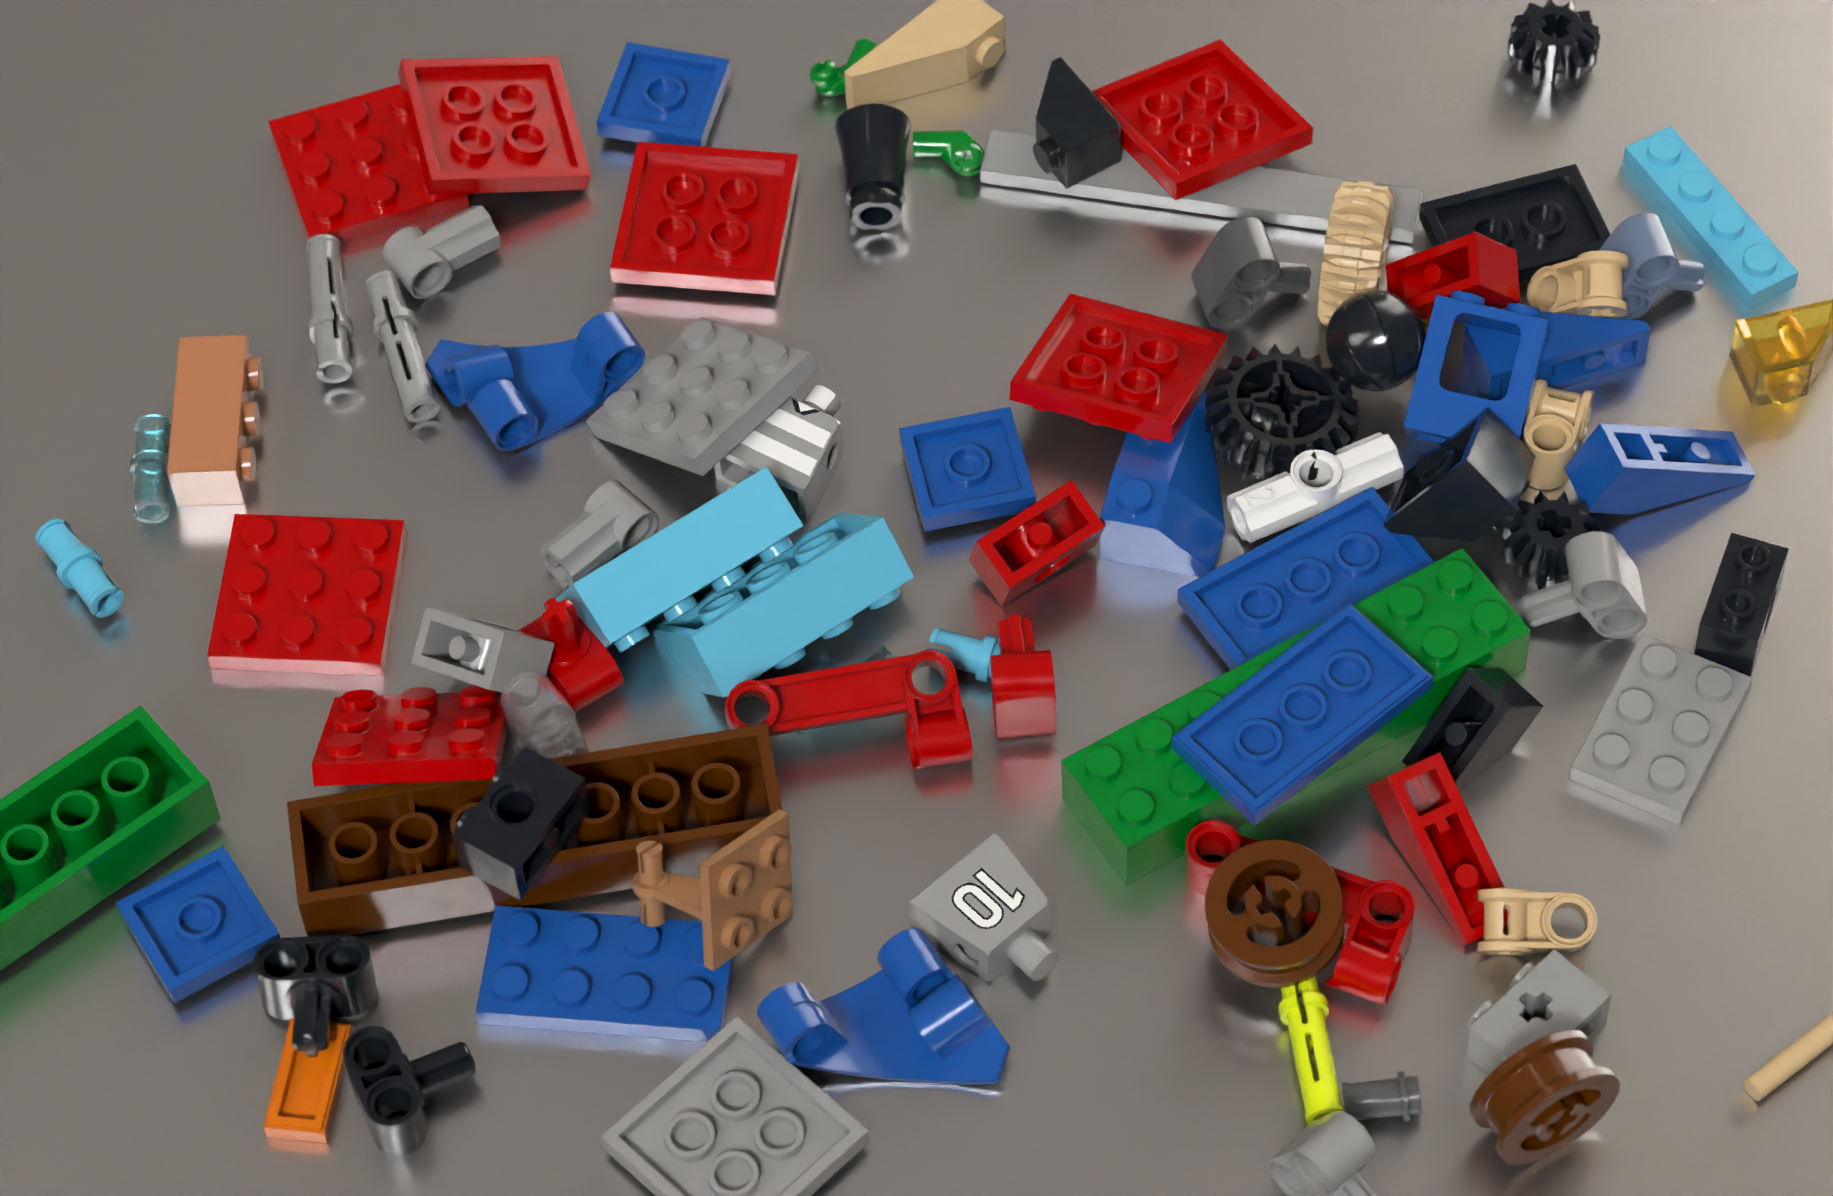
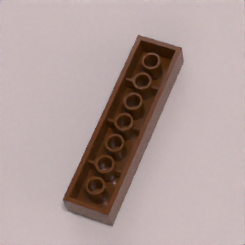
M767 723L551 758L552 761L585 778L591 812L521 901L462 869L458 859L453 837L456 824L468 808H475L490 790L492 780L398 783L288 801L287 808L297 902L307 936L354 935L495 911V906L523 907L632 889L633 876L638 873L636 846L644 841H656V845L659 843L662 845L664 872L700 877L699 863L777 810H782ZM515 818L509 821V823L522 822L527 818Z

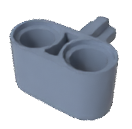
M1640 213L1622 221L1599 249V251L1621 252L1629 257V266L1623 270L1622 300L1628 304V313L1620 317V319L1637 320L1641 318L1665 288L1697 292L1705 284L1703 278L1706 273L1705 266L1698 261L1678 259L1661 220L1657 215L1651 213Z

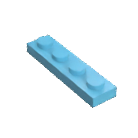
M1672 126L1625 147L1623 162L1749 308L1796 286L1799 272Z

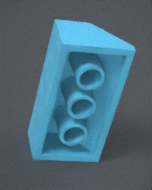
M766 466L576 581L559 595L556 600L560 602L569 599L573 602L577 615L606 649L615 644L619 652L622 653L650 635L645 625L663 614L668 623H671L698 606L697 601L693 597L696 593L712 585L718 594L746 576L741 566L759 555L763 563L767 564L794 547L789 536L804 525Z
M843 512L836 513L791 541L794 547L767 564H764L762 560L744 571L746 574L744 578L718 594L715 590H712L696 600L698 606L671 623L664 620L651 628L654 637L702 693L723 698L728 697L730 691L737 684L747 680H757V676L773 666L775 669H782L794 664L805 656V646L821 636L823 639H829L843 633L853 625L854 622L851 617L868 606L870 609H877L889 604L901 594L898 588L914 578L884 517Z

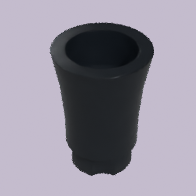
M884 104L859 105L842 113L835 123L842 155L845 201L850 208V221L856 227L863 230L879 229L883 231L893 228L900 223V213L902 212V205L906 197L905 165L911 121L903 111L893 106Z

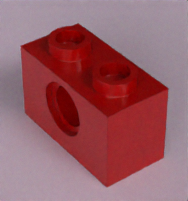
M1070 480L977 540L969 562L1000 606L1003 607L1094 548L1105 526L1074 482Z

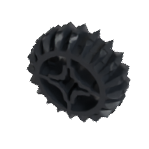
M1274 344L1268 351V355H1263L1256 348L1252 347L1246 356V360L1233 356L1227 369H1219L1218 374L1215 376L1211 391H1208L1206 396L1205 432L1211 434L1212 450L1223 451L1222 458L1224 459L1225 467L1240 464L1243 479L1256 473L1261 475L1262 481L1285 471L1290 473L1291 463L1296 456L1304 451H1314V449L1336 455V450L1352 444V441L1356 439L1359 427L1356 424L1359 413L1358 400L1352 398L1351 384L1348 381H1339L1340 375L1333 366L1322 368L1320 353L1311 359L1301 357L1298 346L1290 354H1283ZM1313 452L1311 456L1317 459L1315 452ZM1315 461L1309 469L1308 481L1317 478L1319 468H1314Z

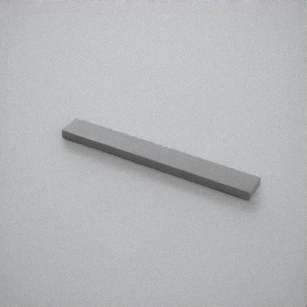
M991 129L980 169L981 183L1236 219L1253 217L1264 223L1327 231L1328 219L1330 218L1331 206L1337 187L1343 181H1358L1258 166L1175 200L1121 147V162L1066 189L1052 172L1049 174L1045 173L1037 163L1033 153L1036 135ZM1376 183V185L1388 187L1394 197L1390 240L1413 243L1422 189Z

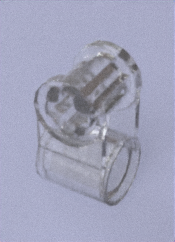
M528 670L518 674L509 681L501 695V705L513 737L512 746L516 756L524 746L549 759L589 752L580 732L576 713L544 673L537 670Z

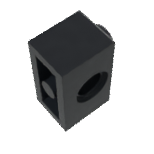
M1731 532L1699 625L1695 655L1747 676H1752L1781 589L1789 548Z
M524 746L511 764L505 763L498 769L492 779L490 790L475 808H468L459 818L453 837L460 867L521 901L591 812L585 778ZM515 818H527L522 822L509 823V821Z

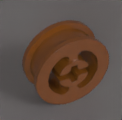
M1263 840L1248 844L1231 853L1220 863L1207 886L1205 913L1211 945L1221 963L1238 978L1262 987H1289L1305 982L1319 974L1337 954L1345 928L1341 887L1331 866L1312 849L1287 840ZM1265 883L1267 903L1277 915L1286 914L1288 932L1295 942L1285 945L1282 923L1274 913L1268 912L1264 914L1262 896L1255 886ZM1247 892L1245 911L1240 915H1233L1232 911L1235 904ZM1309 912L1318 913V918L1313 927L1301 937L1304 931L1305 915Z
M1578 1030L1561 1031L1527 1045L1500 1064L1475 1092L1470 1103V1114L1480 1127L1492 1128L1498 1136L1496 1151L1506 1164H1529L1568 1146L1591 1129L1606 1114L1616 1100L1620 1090V1082L1612 1070L1606 1067H1597L1591 1059L1593 1045L1583 1032Z

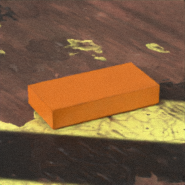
M291 1018L263 1128L266 1137L328 1144L346 1070L343 1048L353 1030L351 1024L331 1022L329 1047L319 1051V1055L316 1057H307L305 1052L295 1051L292 1046L294 1018Z

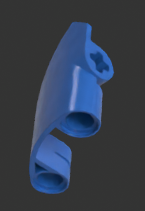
M604 312L587 321L580 329L577 338L558 343L525 347H501L496 344L480 346L440 339L426 361V368L454 406L467 405L499 450L510 451L553 435L597 408L637 373L645 361L646 353L617 313Z
M909 928L891 937L882 946L877 955V961L882 970L851 988L820 1000L804 984L792 982L782 985L768 994L757 1009L758 1018L788 1062L802 1067L833 1073L921 1083L999 1084L1010 1050L1009 1044L963 980L957 974L954 975L925 932L920 928Z

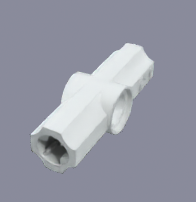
M1378 432L1336 450V455L1325 450L1314 449V451H1304L1296 456L1291 463L1290 473L1285 471L1227 496V509L1231 515L1233 527L1243 541L1247 540L1249 543H1252L1299 522L1304 523L1370 487L1377 490L1403 479L1404 466L1400 460L1397 446L1388 433L1383 435L1381 432ZM1313 452H1315L1317 459L1311 456ZM1315 461L1314 468H1319L1317 478L1308 481L1309 469Z

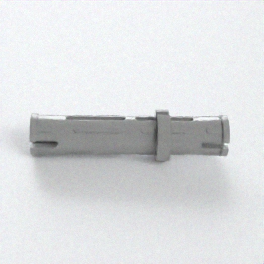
M319 234L311 237L305 246L308 258L309 290L312 305V318L308 322V336L315 344L317 377L323 382L339 383L348 379L350 372H352L348 341L353 334V325L345 310L340 255L341 243L333 235Z
M392 271L377 272L371 275L364 284L375 314L372 323L376 338L384 343L406 419L413 423L425 422L438 414L440 406L435 398L426 364L415 334L418 328L417 319L414 311L406 306L400 287V279L397 274Z

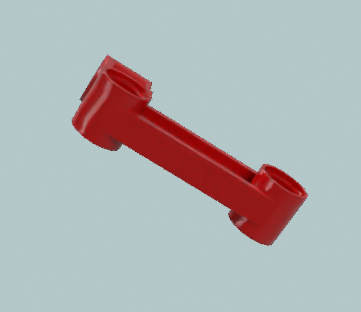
M924 650L911 655L764 680H747L737 684L730 691L726 699L725 720L729 729L754 726L741 722L735 713L737 703L746 697H757L767 704L769 709L768 717L757 725L767 723L769 737L905 714L906 738L913 770L973 760L970 729L965 709L962 708L955 667L945 654L936 650ZM922 667L935 668L943 676L944 688L933 695L923 694L914 687L912 674Z
M1209 820L1199 823L1192 828L1186 840V877L1189 885L1194 891L1205 896L1208 883L1221 862L1210 863L1201 858L1212 854L1226 858L1239 848L1258 841L1239 835L1232 826L1223 821ZM1331 866L1341 887L1345 928L1343 947L1331 979L1326 980L1325 984L1327 987L1381 1006H1386L1395 988L1402 961L1411 943L1415 909L1413 895L1407 887L1396 881L1382 880L1375 882ZM1265 883L1255 886L1262 896L1264 910L1275 913L1267 903ZM1247 892L1238 901L1245 903ZM1316 912L1307 913L1304 917V924L1313 927L1319 914ZM1387 914L1394 916L1398 921L1386 924L1378 922L1374 917Z

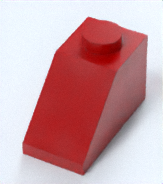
M1477 232L1385 265L1387 291L1395 293L1408 301L1418 312L1421 319L1431 318L1436 295L1450 298L1452 291H1463L1481 296L1485 299V306L1498 309L1506 308L1509 303H1520L1517 250Z

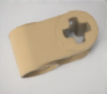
M1590 251L1582 253L1574 259L1551 266H1544L1537 270L1530 280L1527 289V305L1541 312L1608 318L1623 317L1628 313V304L1622 300L1623 270L1629 266V257L1626 254L1615 251Z
M1537 379L1529 405L1522 441L1536 456L1528 475V479L1531 481L1529 486L1539 490H1552L1559 488L1567 482L1569 477L1564 468L1576 454L1580 441L1584 439L1591 414L1594 391L1585 389L1582 394L1548 387L1546 380Z
M1510 888L1478 890V901L1484 903V940L1477 943V953L1518 956L1531 955L1533 953H1550L1554 949L1560 954L1575 953L1584 948L1596 932L1598 923L1596 910L1592 903L1580 894L1571 892H1533L1531 890ZM1566 907L1579 912L1584 919V933L1578 938L1570 940L1558 936L1551 926L1553 912ZM1503 909H1506L1508 912V935L1503 933Z

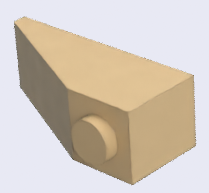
M937 0L844 71L847 108L851 109L864 104L885 105L970 81L984 69H989L996 65L1002 55L1006 53L1005 17L982 0Z

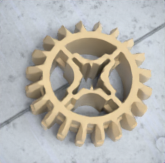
M1358 180L1357 182L1343 181L1337 187L1331 206L1330 218L1328 219L1318 291L1317 315L1323 325L1328 326L1334 311L1349 297L1364 291H1382L1394 206V197L1386 186L1376 185L1375 182Z

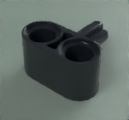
M328 935L273 939L263 944L256 951L253 959L263 1008L269 1015L277 1019L290 1020L294 1018L292 1046L295 1051L305 1052L307 1057H316L319 1055V1051L329 1047L331 1018L360 1015L374 1005L378 996L369 946L364 940L356 936Z
M368 1026L352 1033L346 1040L343 1048L344 1062L351 1086L372 1138L380 1150L391 1155L409 1154L418 1149L426 1140L428 1125L423 1109L425 1105L423 1095L469 1078L476 1073L473 1056L464 1042L455 1043L409 1061L406 1053L403 1054L392 1032L383 1027ZM373 1062H386L378 1069H364ZM393 1112H408L398 1120H384Z

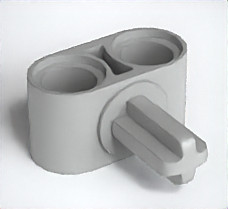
M1592 531L1572 538L1565 547L1569 580L1526 594L1521 601L1523 614L1531 627H1537L1580 612L1601 636L1621 638L1640 632L1648 621L1637 566L1618 540L1605 532Z
M1336 1111L1314 1120L1268 1162V1169L1272 1178L1288 1196H1377L1359 1174L1364 1164L1376 1154V1146L1367 1130L1350 1114L1343 1111Z

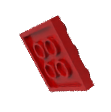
M1221 39L1092 90V93L1121 124V146L1175 200L1312 144L1313 126Z
M558 56L401 60L398 77L428 195L588 190L591 172Z
M400 84L268 121L274 144L308 240L315 235L329 234L338 238L342 244L470 207L467 194L428 195Z
M637 142L610 265L612 282L775 295L799 173L798 154Z
M1070 293L1010 381L1009 400L1030 405L1040 411H1052L1082 419L1092 425L1108 426L1134 433L1147 440L1172 443L1226 355L1228 334Z
M235 514L207 653L210 668L384 676L407 539L405 520Z
M473 685L455 693H436V690L433 688L415 687L403 691L401 695H377L373 690L358 689L346 692L342 697H334L312 761L313 785L335 786L492 780L499 769L512 716L511 694Z

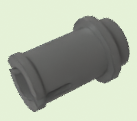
M1399 1071L1398 1078L1352 1084H1348V1082L1342 1083L1345 1113L1350 1114L1356 1120L1403 1116V1121L1408 1122L1410 1121V1115L1422 1114L1418 1076L1405 1077L1404 1071Z

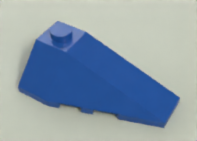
M1206 387L1172 443L1147 440L1137 434L1127 432L1112 472L1100 520L1105 526L1100 536V559L1201 577L1216 569L1225 536V520L1215 451L1212 450L1210 442L1211 434L1205 432L1204 419L1207 410L1205 408Z

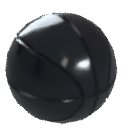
M1370 290L1349 297L1334 311L1326 332V349L1332 366L1345 381L1362 390L1384 391L1400 386L1418 370L1426 333L1422 319L1408 301L1392 292Z

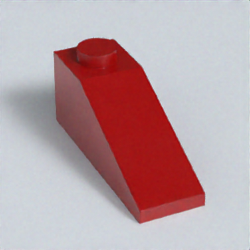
M1439 752L1367 785L1393 842L1461 943L1467 945L1484 937V903L1478 901V890L1505 887L1441 753ZM1503 909L1504 927L1508 925V912L1506 909Z

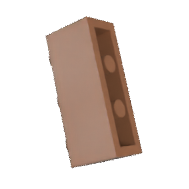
M247 335L179 337L167 475L177 507L245 504L246 481H255L256 456L254 448L249 447L250 436L258 435L260 429L259 407L257 402H253L254 391H260L263 388V366L260 357H252Z

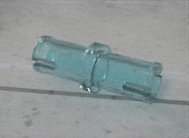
M146 414L136 420L135 455L129 463V474L135 482L132 512L137 520L143 523L156 524L165 521L170 514V482L167 475L171 424L162 415Z

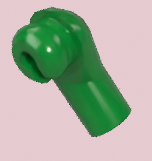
M868 39L858 40L847 63L840 67H836V64L831 60H826L824 64L821 61L817 62L812 67L809 75L811 82L815 84V91L828 98L845 94L844 71L878 45Z
M964 130L913 131L914 158H941L953 170L964 176H973L980 172L985 151Z

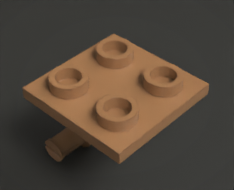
M781 809L777 810L699 863L700 877L664 872L662 863L663 847L660 843L656 845V841H644L636 846L638 873L633 876V891L635 895L640 897L641 924L644 925L646 923L647 927L663 925L667 919L665 903L702 919L704 967L715 971L793 915L788 812Z

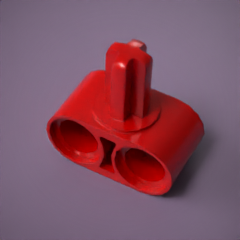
M553 597L544 603L545 612L541 617L518 631L555 643L543 685L569 714L574 715L623 685V677L612 655L577 615L573 602L569 599L558 602Z
M1011 614L1008 619L999 621L997 626L1000 655L990 656L992 705L996 739L1056 734V693L1051 650L1036 651L1031 620L1020 617L1019 614Z

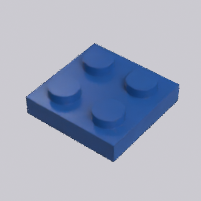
M627 42L597 119L598 135L632 142L705 147L731 76L730 59Z
M1011 407L899 428L900 444L924 532L1017 514L1036 503L1035 491Z
M224 846L115 902L121 918L173 1003L253 962L256 951L263 944L280 938L276 927Z

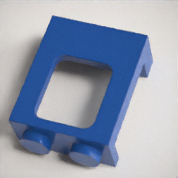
M1452 291L1450 298L1436 295L1403 425L1406 436L1441 445L1485 409L1489 408L1523 441L1522 434L1545 341L1548 342L1551 332L1549 319L1540 318V310L1523 304L1509 303L1506 310L1485 306V299L1483 297L1468 292ZM1454 322L1521 336L1508 390L1503 399L1493 401L1448 391L1441 387L1440 377Z

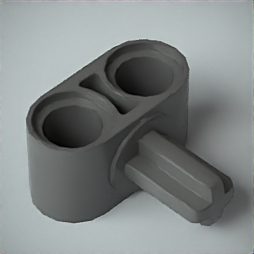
M1241 217L1225 224L1218 231L1195 266L1191 277L1208 323L1213 328L1228 329L1248 321L1269 291L1295 294L1306 293L1310 288L1309 279L1312 273L1306 264L1278 262L1263 223L1257 218Z

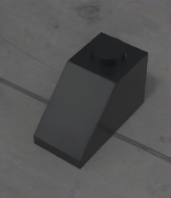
M1059 57L1051 62L1036 115V143L1033 145V153L1041 169L1048 174L1052 172L1060 183L1068 189L1121 162V124L1064 59Z
M1468 668L1401 762L1409 766L1440 752L1460 791L1512 751L1541 711L1543 705L1502 668Z

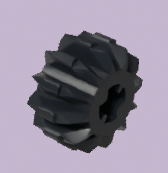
M1548 0L1543 8L1529 3L1524 14L1515 15L1514 22L1511 24L1507 53L1509 61L1515 63L1517 76L1525 77L1532 75L1535 87L1547 81L1552 82L1558 90L1563 80L1579 85L1584 73L1592 72L1593 66L1597 62L1600 44L1599 27L1592 24L1590 11L1575 12L1572 0L1564 6H1557L1552 0Z
M1540 490L1534 498V504L1519 500L1520 512L1503 529L1502 534L1504 538L1503 556L1505 563L1515 565L1514 572L1517 575V580L1534 576L1539 590L1547 581H1555L1556 584L1569 580L1565 547L1572 538L1587 532H1601L1599 518L1588 516L1589 509L1587 508L1586 501L1570 505L1568 504L1565 491L1557 500H1549Z

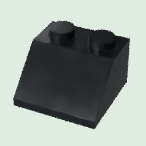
M1487 408L1405 473L1383 525L1391 533L1472 542L1490 528L1497 533L1507 527L1519 514L1521 508L1517 504L1520 496L1531 483L1528 475L1536 456Z

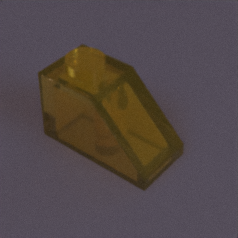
M1833 299L1735 321L1729 356L1752 408L1771 403L1785 404L1808 394L1833 353Z

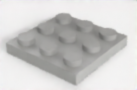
M701 317L696 322L688 325L682 331L681 336L661 354L650 359L643 366L642 371L622 389L611 394L605 400L604 405L587 419V422L596 438L704 476L819 369L811 352Z
M737 1016L600 1136L603 1149L655 1196H811L869 1143L868 1130Z

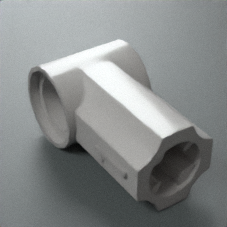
M475 205L426 231L418 226H408L398 230L386 241L382 256L413 297L426 299L444 289L449 283L453 271L500 248L501 241L489 213L482 205Z
M607 481L591 494L583 509V515L540 548L542 561L547 565L553 577L567 588L603 566L620 551L624 553L656 534L660 518L655 511L619 481Z

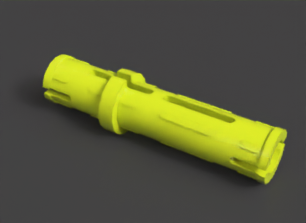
M1316 976L1297 985L1281 987L1283 1000L1278 1008L1280 1020L1283 1024L1288 1025L1295 1067L1306 1111L1305 1119L1308 1126L1314 1120L1333 1112H1345L1341 1102L1334 1058L1325 1018L1329 1014L1328 1001L1324 994L1319 993ZM1301 992L1303 995V1000L1308 1018V1023L1306 1024L1302 1013L1299 994ZM1312 1049L1315 1052L1320 1077L1319 1081H1316L1310 1052Z

